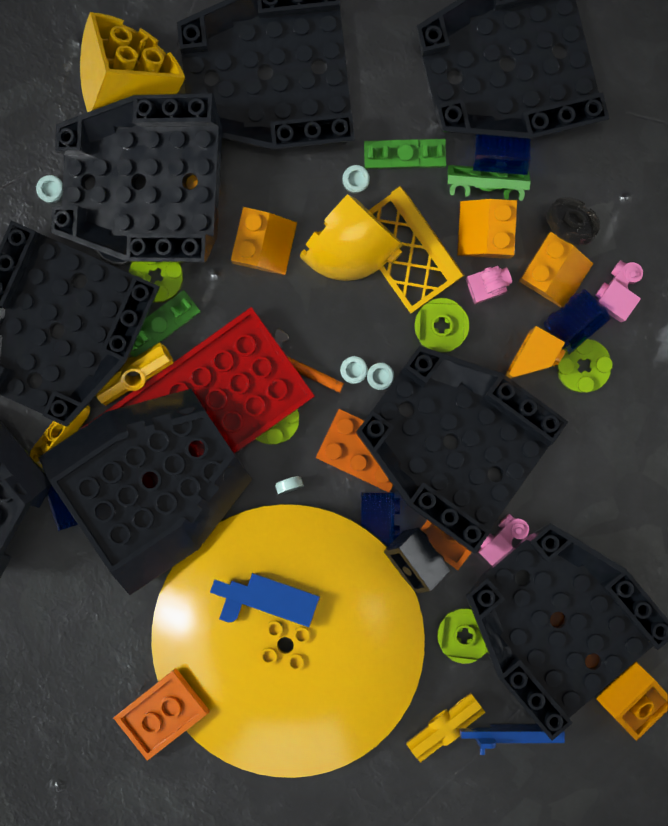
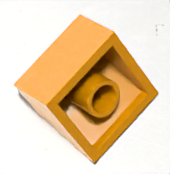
M482 199L460 201L457 256L511 259L515 251L517 200Z
M243 207L231 257L232 264L285 276L297 222L269 212Z
M550 232L524 271L519 282L565 310L594 263L575 246Z
M535 326L529 331L505 375L512 379L558 365L566 352L562 349L565 342Z
M636 661L610 685L606 686L596 698L636 741L668 711V694Z

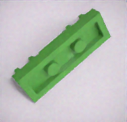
M446 139L364 141L365 169L446 167Z
M448 165L447 182L450 184L451 195L455 194L457 186L465 188V196L470 195V186H475L483 191H494L495 189L504 188L505 199H509L510 191L517 190L519 192V200L522 201L525 197L524 190H530L529 171Z
M185 290L181 291L145 319L130 353L132 357H137L157 343L164 341L201 312Z

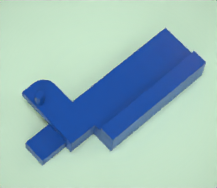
M252 573L248 586L235 581L227 584L214 579L210 591L212 594L226 598L219 618L225 622H234L238 618L242 604L310 627L320 599L318 595Z
M490 724V727L460 728L461 739H476L480 747V755H485V749L496 748V743H565V731L551 741L538 724Z

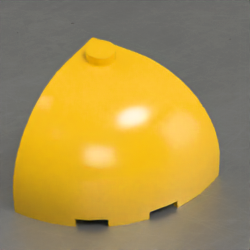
M89 13L83 33L80 56L81 88L87 112L133 95L177 94L184 82V73L172 53L166 54L158 46L159 40L140 28L138 32L123 25L124 20L110 15Z
M347 194L325 218L324 225L326 227L324 230L315 231L305 245L309 250L306 251L304 249L301 251L300 258L314 271L327 278L352 281L375 273L388 261L392 264L402 254L400 248L404 244L360 201Z

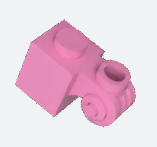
M620 260L611 272L615 277L609 284L604 282L595 294L599 298L595 305L622 323L626 321L641 300L640 297L628 289V284L640 281L643 276V269L635 262L624 263Z
M499 266L486 268L484 271L467 276L465 279L474 305L505 294L507 292L506 287L512 283L508 268L501 269Z
M508 514L498 524L501 529L495 535L490 533L478 552L491 566L513 548V538L524 539L527 537L529 525L523 519L514 518L511 514Z

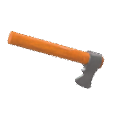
M276 329L274 339L282 348L281 343L288 341L289 335L281 329ZM288 357L299 374L332 390L341 392L344 386L343 382Z

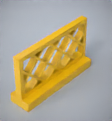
M399 186L389 196L369 209L372 214L378 211L377 219L380 222L395 224L393 234L395 237H397L399 225L410 227L413 231L411 244L402 242L404 246L411 247L408 263L393 262L394 264L407 266L405 282L393 279L391 276L392 264L389 261L388 270L385 266L379 269L410 313L416 311L465 276L403 187ZM390 202L397 209L396 222L381 219L382 208ZM400 215L403 217L406 223L399 222ZM416 237L422 245L415 244ZM414 247L427 251L429 254L427 266L412 264ZM432 260L435 262L438 268L431 267ZM411 266L426 269L424 285L409 283ZM430 270L441 271L447 279L439 287L427 286ZM398 284H403V285H404V290H403V291L400 289V287L398 286ZM408 285L423 288L421 300L413 306L406 297ZM427 289L434 290L426 296Z

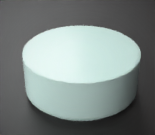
M359 165L348 167L343 174V185L346 190L356 194L367 189L370 181L368 171Z
M53 175L42 177L36 186L38 196L46 203L60 201L63 196V182Z
M352 356L343 361L340 372L346 382L357 384L365 379L368 368L363 359Z
M376 363L368 370L367 381L372 388L385 390L393 383L394 372L389 365Z
M299 476L282 480L275 485L278 495L304 486Z

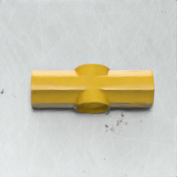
M159 342L137 357H129L123 367L96 395L98 400L106 406L129 391L141 389L146 380L174 363L169 350L164 344ZM133 371L139 373V374L136 375V376H128V375H127L129 372H133Z
M470 693L449 710L445 709L428 722V726L407 741L406 745L421 763L441 746H447L460 736V728L468 727L486 712Z

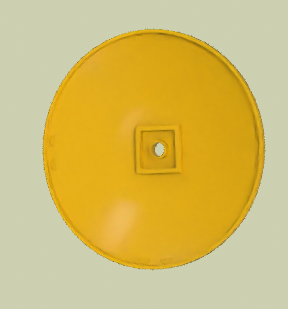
M300 504L268 505L243 511L219 522L197 551L172 567L159 593L154 611L151 644L153 664L158 682L176 668L210 710L206 716L186 730L197 743L224 762L242 770L272 777L297 778L327 773L346 766L367 754L390 734L403 717L416 692L424 660L425 633L418 597L384 553L387 547L382 541L366 528L332 511ZM252 573L318 595L320 599L310 627L242 604L238 618L234 622H225L219 618L226 598L210 593L214 579L227 584L235 581L248 586ZM283 637L290 638L294 644L293 649L289 652L280 650L278 647L279 639Z

